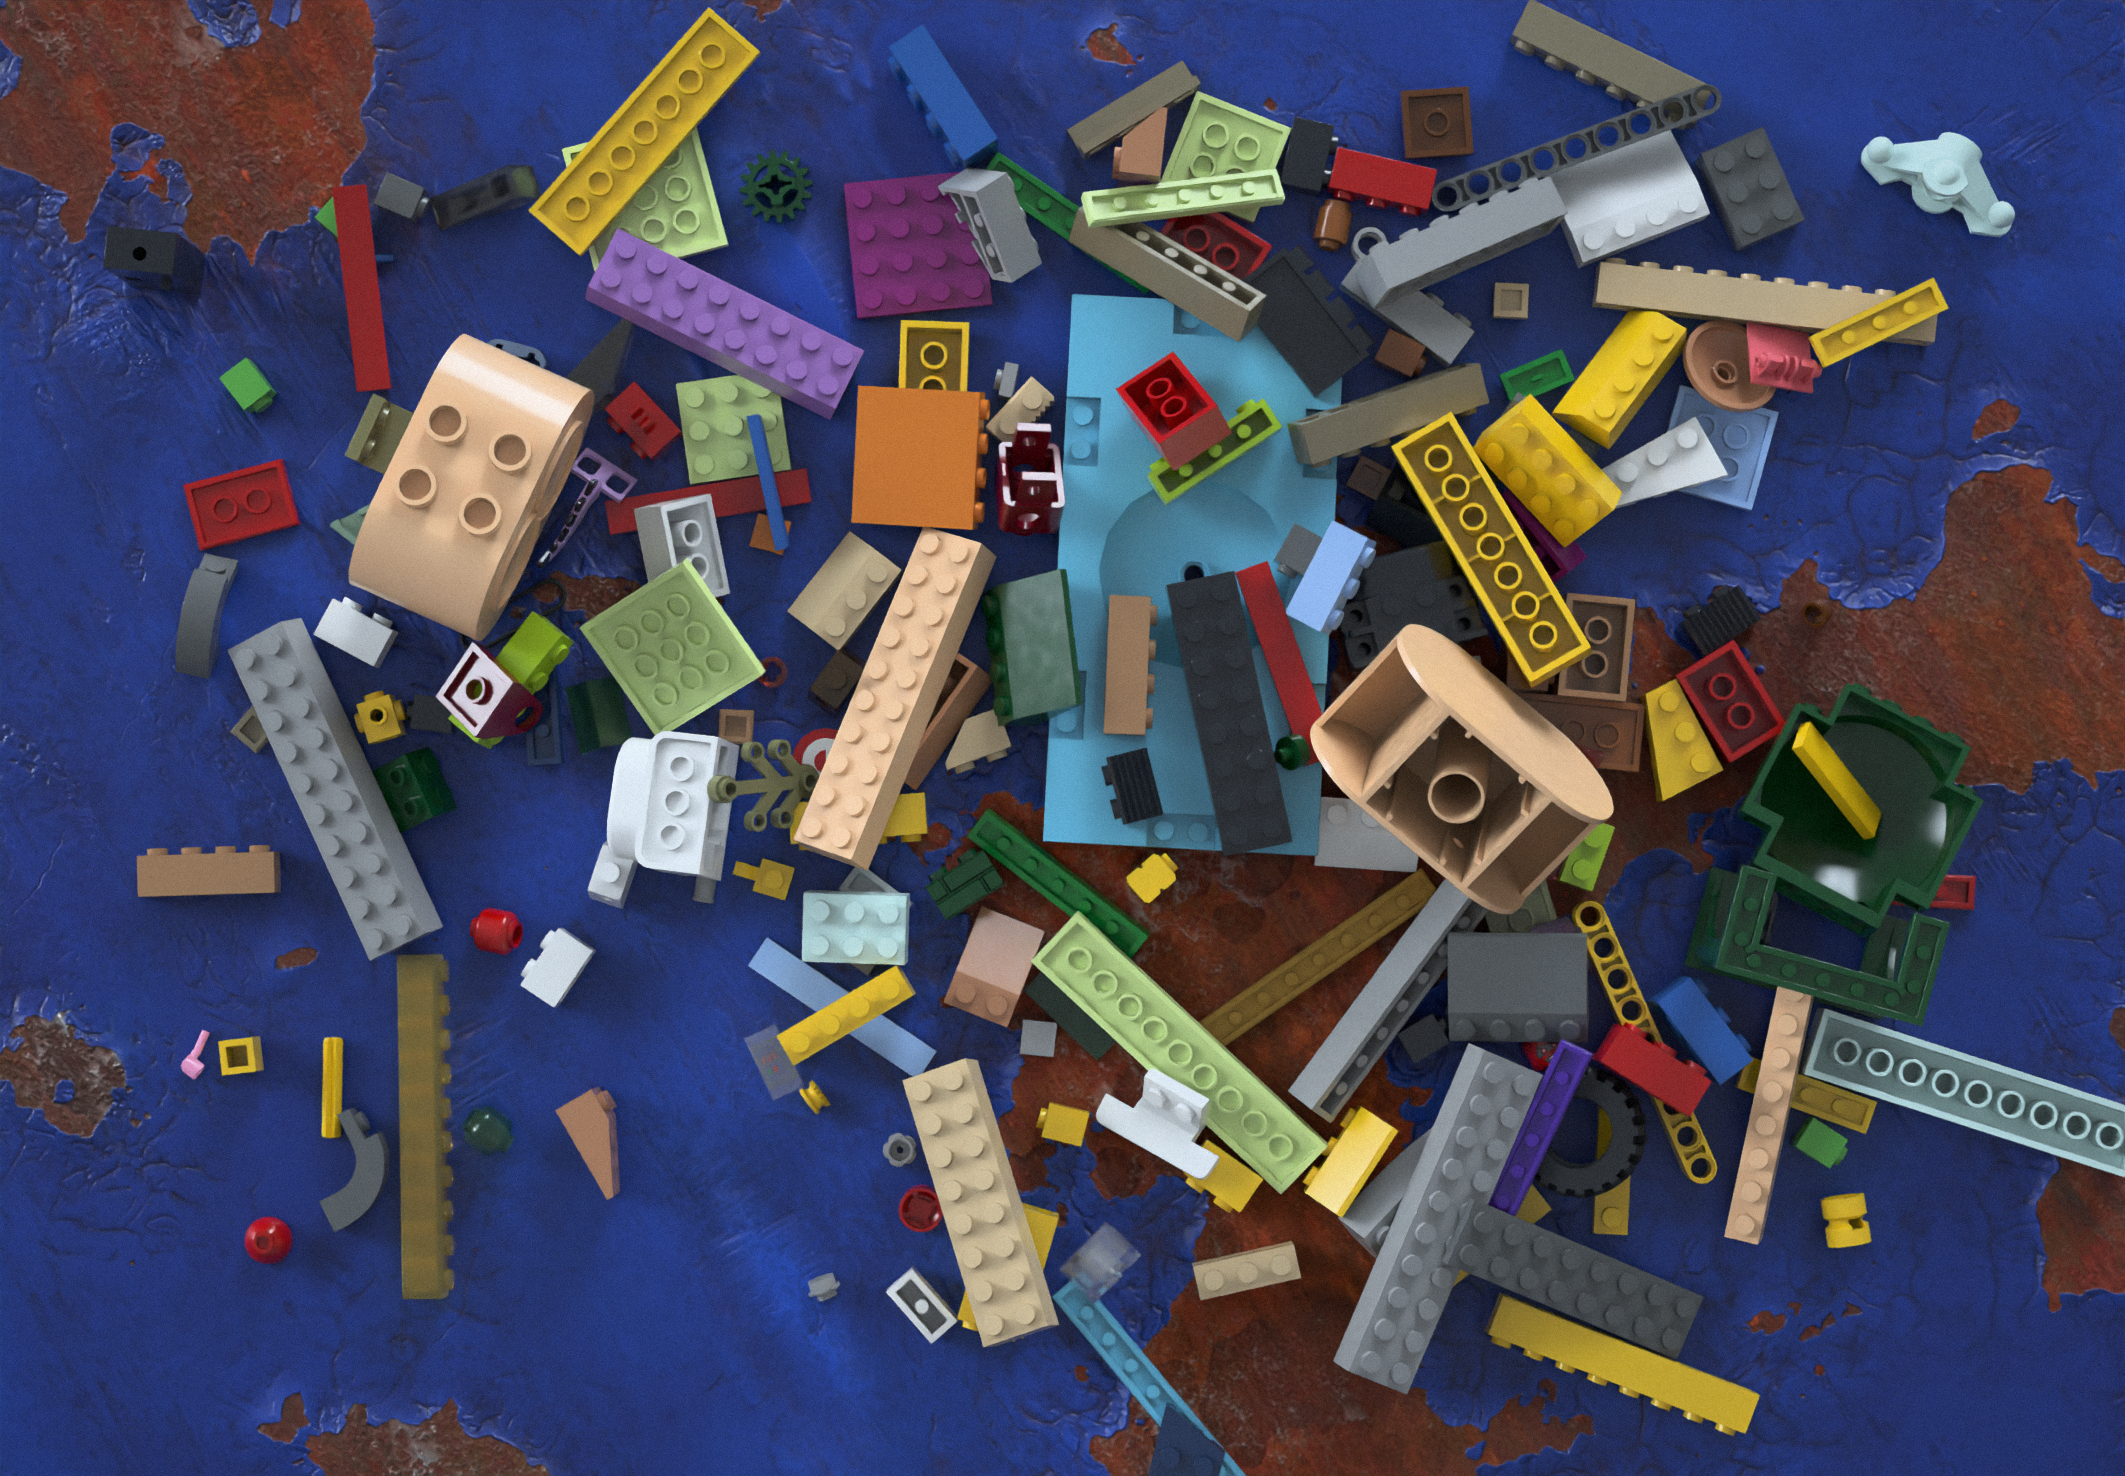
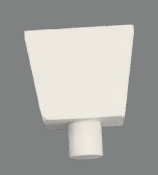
M606 841L602 845L588 886L589 897L623 909L638 862L612 856Z

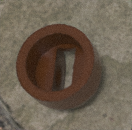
M1819 598L1805 604L1802 609L1804 621L1813 628H1819L1826 624L1832 617L1833 612L1828 604L1829 602ZM1819 608L1822 613L1816 616L1813 611Z

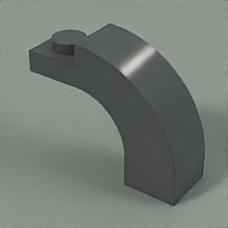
M205 553L199 569L194 568L179 621L176 641V672L207 679L210 678L219 656L221 617L228 593L238 571V560Z
M355 1107L337 1115L355 1151V1172L350 1182L342 1190L319 1201L334 1232L359 1220L374 1207L384 1191L389 1175L390 1156L383 1131L369 1136L367 1132L371 1129L369 1121L362 1111L357 1112Z

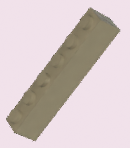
M1535 0L1528 1L1509 40L1510 43L1515 44L1514 49L1526 56L1535 54L1545 59L1544 63L1557 71L1566 69L1576 74L1575 79L1583 84L1593 86L1595 83L1606 88L1605 93L1614 99L1623 101L1626 98L1637 103V109L1706 84ZM1704 90L1697 94L1696 103L1698 107L1704 108L1711 92ZM1673 102L1666 104L1663 110L1664 117L1670 122L1679 121L1682 116L1681 107ZM1698 120L1679 126L1677 129L1685 130V128L1691 130Z
M1083 206L1077 210L1069 237L1070 243L1238 342L1256 327L1267 295L1142 222L1089 228Z
M1461 363L1287 423L1297 463L1310 464L1311 468H1319L1331 464L1330 458L1341 455V458L1358 455L1361 453V447L1370 445L1373 448L1389 444L1391 442L1390 437L1400 434V437H1408L1419 431V427L1431 424L1450 412L1453 415L1458 414L1459 417L1475 414L1478 412L1479 406L1489 403L1480 363Z

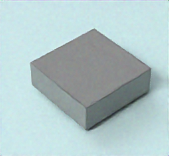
M1023 1019L1020 1054L1054 1057L1057 1023Z

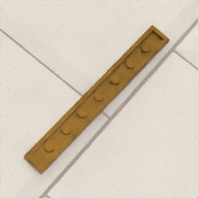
M1420 868L1202 1019L1199 1023L1223 1046H1226L1421 911L1436 892V888L1423 869Z

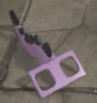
M586 447L575 460L571 472L586 481L587 484L577 499L557 539L549 551H546L536 562V567L543 569L557 555L575 532L591 504L599 497L600 491L620 504L638 480ZM584 457H588L600 465L599 470L594 475H589L578 468L577 465ZM614 475L629 484L627 489L621 494L606 485V482Z

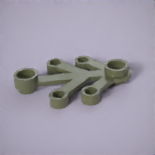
M772 740L768 745L767 751L771 759L778 760L789 773L788 776H781L764 757V747L761 743L746 742L741 748V757L745 762H750L763 778L735 781L731 776L715 775L708 782L707 794L710 800L715 803H730L737 795L763 793L752 811H748L744 816V826L748 831L761 832L766 828V814L783 790L790 791L780 808H775L770 816L771 824L775 828L787 829L791 827L794 821L793 811L800 800L812 796L819 779V774L812 765H800L790 754L791 746L787 740ZM779 745H780V748H781L780 754L778 753V747H779ZM752 748L754 749L753 757L751 755ZM755 817L757 818V823H756V825H754V818H755Z

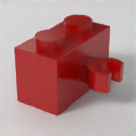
M635 381L605 408L610 415L606 421L619 435L625 431L634 440L629 446L642 460L649 456L655 462L683 436L681 430Z

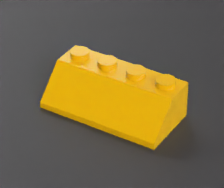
M1629 310L1554 409L1552 416L1609 450L1682 353L1686 342L1687 329L1659 312Z

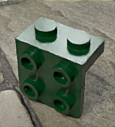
M430 747L404 754L372 771L400 834L429 819L457 809L452 792L446 784L438 761Z

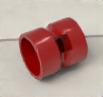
M923 1184L913 1186L902 1197L899 1205V1215L903 1224L910 1230L915 1232L930 1231L942 1219L943 1213L935 1188Z

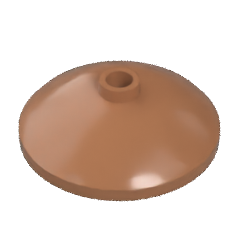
M1710 321L1697 327L1686 340L1683 349V364L1687 377L1697 392L1713 405L1731 412H1751L1765 405L1775 393L1776 387L1750 383L1746 327L1730 321Z

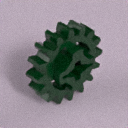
M770 150L768 159H764L760 153L757 154L759 163L754 165L748 162L746 165L750 174H741L740 176L741 180L747 183V186L739 188V192L741 195H749L743 201L745 208L754 206L751 213L752 216L756 218L761 213L764 214V222L766 224H769L772 217H776L778 224L783 225V217L787 215L792 221H795L794 211L799 210L803 213L806 211L802 203L803 200L812 201V195L806 192V189L813 187V181L804 180L810 173L808 167L799 169L801 159L796 157L789 161L788 151H784L781 158L776 156L774 150ZM781 166L791 170L797 178L784 175L781 172ZM768 168V173L763 179L755 181L758 175ZM779 180L781 186L785 187L780 188V194L774 195L772 189L768 188L773 187V181ZM797 194L795 200L785 207L787 199L791 195ZM756 197L769 200L772 209L763 206Z

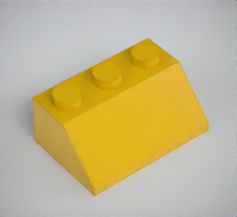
M1358 1105L1356 1110L1351 1107L1339 1124L1344 1127L1337 1139L1332 1136L1327 1141L1328 1147L1321 1153L1325 1156L1318 1168L1312 1165L1302 1181L1306 1184L1303 1190L1306 1194L1341 1218L1398 1133L1397 1129Z

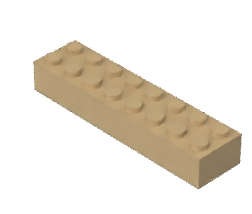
M964 1058L902 1080L983 1347H996L1058 1326L1059 1322L978 1060Z

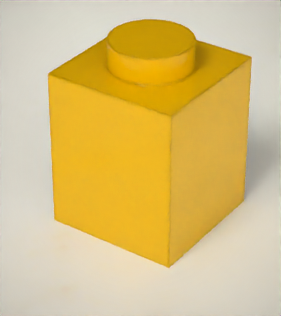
M260 1036L218 1041L222 1076L264 1070Z
M1049 1102L1048 1109L1041 1108L1036 1128L1043 1129L1041 1137L1081 1147L1089 1111Z

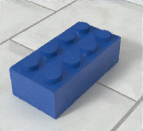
M921 25L889 46L890 58L887 59L890 64L889 69L899 83L906 82L908 85L906 87L908 98L917 111L921 109L927 114L925 116L927 127L936 140L940 137L943 138L945 141L943 145L946 149L944 152L955 168L959 165L963 170L968 167L973 168L999 151L997 136L924 25Z

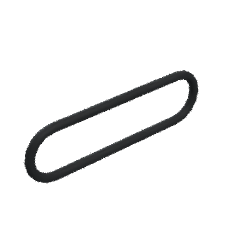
M547 578L511 597L507 605L545 584H555L560 588L562 597L556 606L539 614L546 617L564 605L567 592L565 586L560 581ZM520 626L487 643L484 647L489 649L516 633ZM459 632L460 643L465 650H468L470 646L465 642L464 634Z

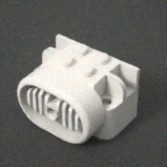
M672 731L660 732L653 739L632 737L626 740L619 751L615 764L607 818V843L612 856L634 860V862H639L644 867L663 873L704 877L721 881L732 802L715 803L711 801L707 794V785L709 780L715 775H727L735 780L740 746L720 737Z

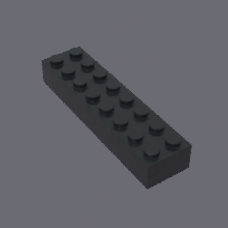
M1230 571L1166 585L1165 589L1223 857L1293 842L1235 572Z

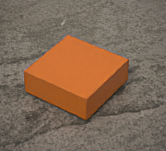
M758 513L749 546L783 555L785 549L775 551L768 515ZM784 520L787 535H789L792 522Z

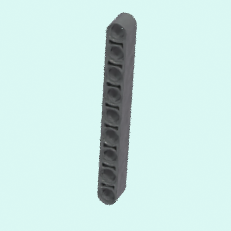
M1700 85L1445 180L1433 189L1432 202L1440 211H1454L1489 198L1502 190L1508 191L1516 188L1530 178L1537 177V179L1709 116L1721 106V93L1713 85ZM1706 90L1713 94L1715 102L1711 109L1703 110L1698 107L1696 97L1700 91ZM1673 102L1681 107L1682 116L1679 121L1670 122L1664 117L1663 110L1666 104ZM1644 115L1648 118L1650 127L1645 134H1637L1632 130L1631 120L1634 116ZM1604 127H1612L1617 132V141L1612 146H1604L1599 141V131ZM1571 139H1579L1584 143L1585 153L1582 157L1575 159L1567 154L1566 145ZM1547 151L1552 155L1553 164L1550 169L1543 171L1536 168L1534 165L1536 153ZM1515 163L1521 169V176L1516 182L1510 183L1503 179L1501 171L1505 164ZM1483 175L1487 178L1489 187L1484 194H1474L1470 190L1469 182L1473 176ZM1443 187H1451L1457 193L1456 202L1451 206H1442L1437 200V193Z

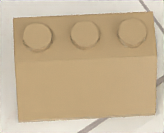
M849 531L787 612L838 651L848 645L903 572L881 553Z

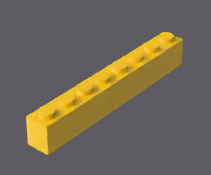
M1500 1292L1485 1329L1492 1336L1491 1342L1510 1349L1511 1345L1515 1344L1524 1348L1523 1354L1530 1358L1542 1361L1543 1357L1546 1356L1556 1360L1555 1367L1574 1374L1577 1368L1587 1372L1588 1376L1586 1379L1603 1386H1606L1608 1381L1620 1385L1619 1392L1637 1399L1640 1393L1652 1398L1651 1404L1667 1411H1670L1672 1406L1684 1410V1417L1701 1424L1704 1418L1716 1422L1715 1429L1734 1436L1736 1431L1746 1434L1760 1397L1755 1391Z

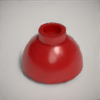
M271 1216L255 1220L247 1229L244 1237L247 1253L253 1260L262 1264H275L283 1260L290 1252L293 1241L292 1233L287 1224L281 1219Z

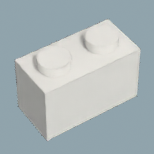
M344 597L342 602L332 599L313 635L373 667L379 668L398 634L397 631L390 628L393 622L377 613H374L372 618L360 612L363 606L347 597Z
M558 928L556 932L552 930L548 932L539 946L544 949L537 961L531 959L521 973V976L525 978L521 986L554 1008L559 1007L596 952L594 948L564 928Z
M914 1266L896 1280L886 1291L931 1344L958 1321V1316Z

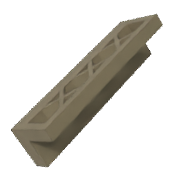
M1182 60L1067 129V133L1085 161L1123 138L1160 107H1165L1169 110L1196 94L1197 91H1200L1201 83L1196 75H1191Z

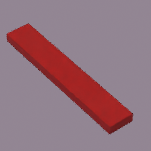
M366 184L331 187L356 391L391 389Z
M806 468L774 473L782 508L812 503ZM755 476L627 497L620 504L615 500L605 501L610 535L638 531L634 509L704 494H711L715 518L765 511L767 509L760 477Z
M1265 561L1237 571L1235 576L1291 733L1302 736L1309 746L1310 759L1304 766L1306 767L1320 762L1311 743L1310 730L1315 721L1322 715L1289 619L1285 613L1286 611L1269 563Z

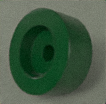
M1291 734L1277 741L1274 758L1283 768L1295 770L1304 767L1308 763L1310 749L1302 736Z

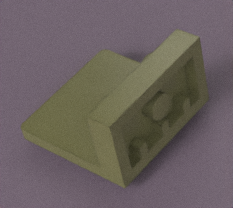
M373 394L344 456L385 475L414 413Z

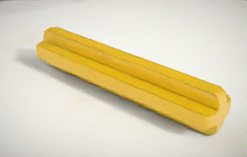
M327 1037L323 1040L321 1135L324 1138H338L341 1136L342 1124L337 1116L342 1113L343 1039L340 1037Z

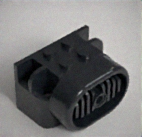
M1445 540L1374 557L1371 565L1368 568H1363L1358 579L1360 581L1358 591L1352 599L1347 600L1342 610L1344 612L1343 620L1337 628L1349 673L1365 669L1395 636L1409 624L1430 628L1457 645L1479 640L1488 635L1487 628L1482 626L1477 607L1479 604L1477 599H1475L1473 588L1468 579L1461 575L1458 562Z

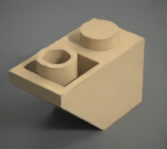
M994 709L965 719L945 762L948 771L955 769L956 774L975 768L974 761L987 757L989 763L1008 756L1006 749L1012 746L1005 727H998V720Z

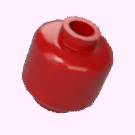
M486 908L481 911L478 917H474L471 921L470 936L474 937L477 949L483 952L506 955L519 947L523 937V925L519 922L517 915L511 911Z

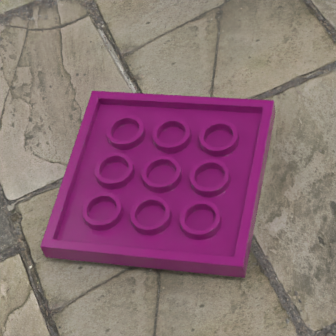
M960 172L844 184L858 320L993 306L989 272L971 244L975 237L965 221L959 223L954 214L959 212L949 193L943 196L938 188L939 185Z

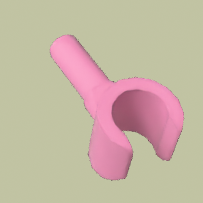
M205 1030L201 1031L191 1054L181 1064L182 1071L192 1079H196L205 1068V1065L198 1060L210 1034Z

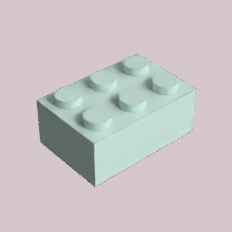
M807 890L803 895L802 962L905 965L908 962L910 893Z

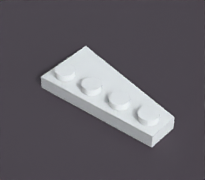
M1696 416L1601 469L1623 492L1615 509L1635 504L1637 501L1651 497L1664 496L1669 492L1684 488L1688 489L1699 486L1701 483L1729 477Z

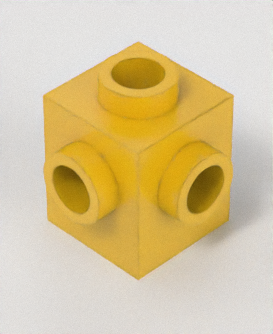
M377 691L363 696L365 702L356 704L359 713L354 714L355 722L359 732H365L368 744L375 745L406 735L402 720L406 719V712L402 701H396L395 696L390 694L384 695L383 691ZM382 711L383 719L379 722L377 717Z

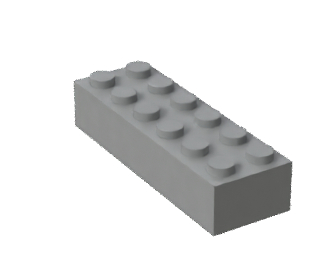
M1549 176L1539 181L1537 177L1530 178L1518 186L1519 189L1514 192L1508 193L1507 190H1502L1491 196L1488 203L1481 206L1477 202L1469 204L1459 211L1460 215L1450 219L1448 215L1441 216L1433 220L1427 229L1419 232L1418 228H1413L1400 235L1399 241L1389 244L1388 241H1383L1371 247L1369 255L1361 260L1362 265L1355 275L1372 310L1551 234L1568 213L1551 177Z

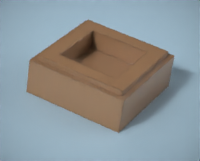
M720 709L718 737L733 744L753 742L755 711Z

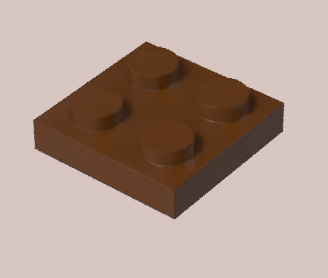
M1469 86L1401 91L1405 161L1473 156Z

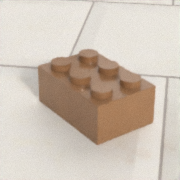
M1576 593L1562 595V599L1589 642L1592 654L1555 675L1553 695L1626 702L1635 599Z

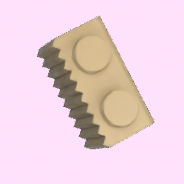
M1031 376L985 426L986 431L1000 444L1002 442H1013L1016 423H1036V421H1041V416H1045V411H1050V406H1054V396Z

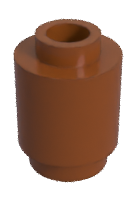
M1327 199L1324 201V206L1319 208L1313 235V241L1318 243L1319 249L1327 252H1338V248L1346 247L1353 216L1350 213V204L1339 200Z

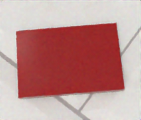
M283 459L183 485L200 551L210 550L301 525Z

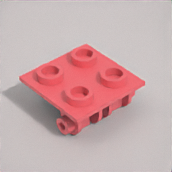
M1747 322L1750 383L1812 394L1814 392L1813 379L1814 377H1820L1822 366L1817 364L1816 360L1811 359L1809 333Z

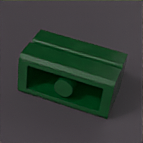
M972 848L957 858L960 865L950 871L944 866L928 876L931 883L925 887L947 921L1005 885L984 850L977 853Z

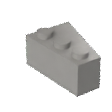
M968 167L938 186L942 195L944 196L949 193L959 212L954 215L958 222L962 223L965 221L973 233L975 240L971 244L993 280L1012 283L1042 264L1038 253V244L1031 236L1026 223V213L1019 205L1014 192L1015 185L1007 172Z

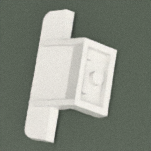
M1151 1068L1144 1076L1143 1095L1134 1109L1109 1094H1105L1096 1112L1097 1121L1104 1127L1199 1180L1208 1178L1219 1163V1156L1195 1143L1207 1124L1210 1099L1154 1068Z

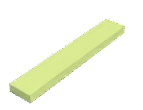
M1277 169L1083 192L1081 196L1089 228L1281 205L1285 200Z

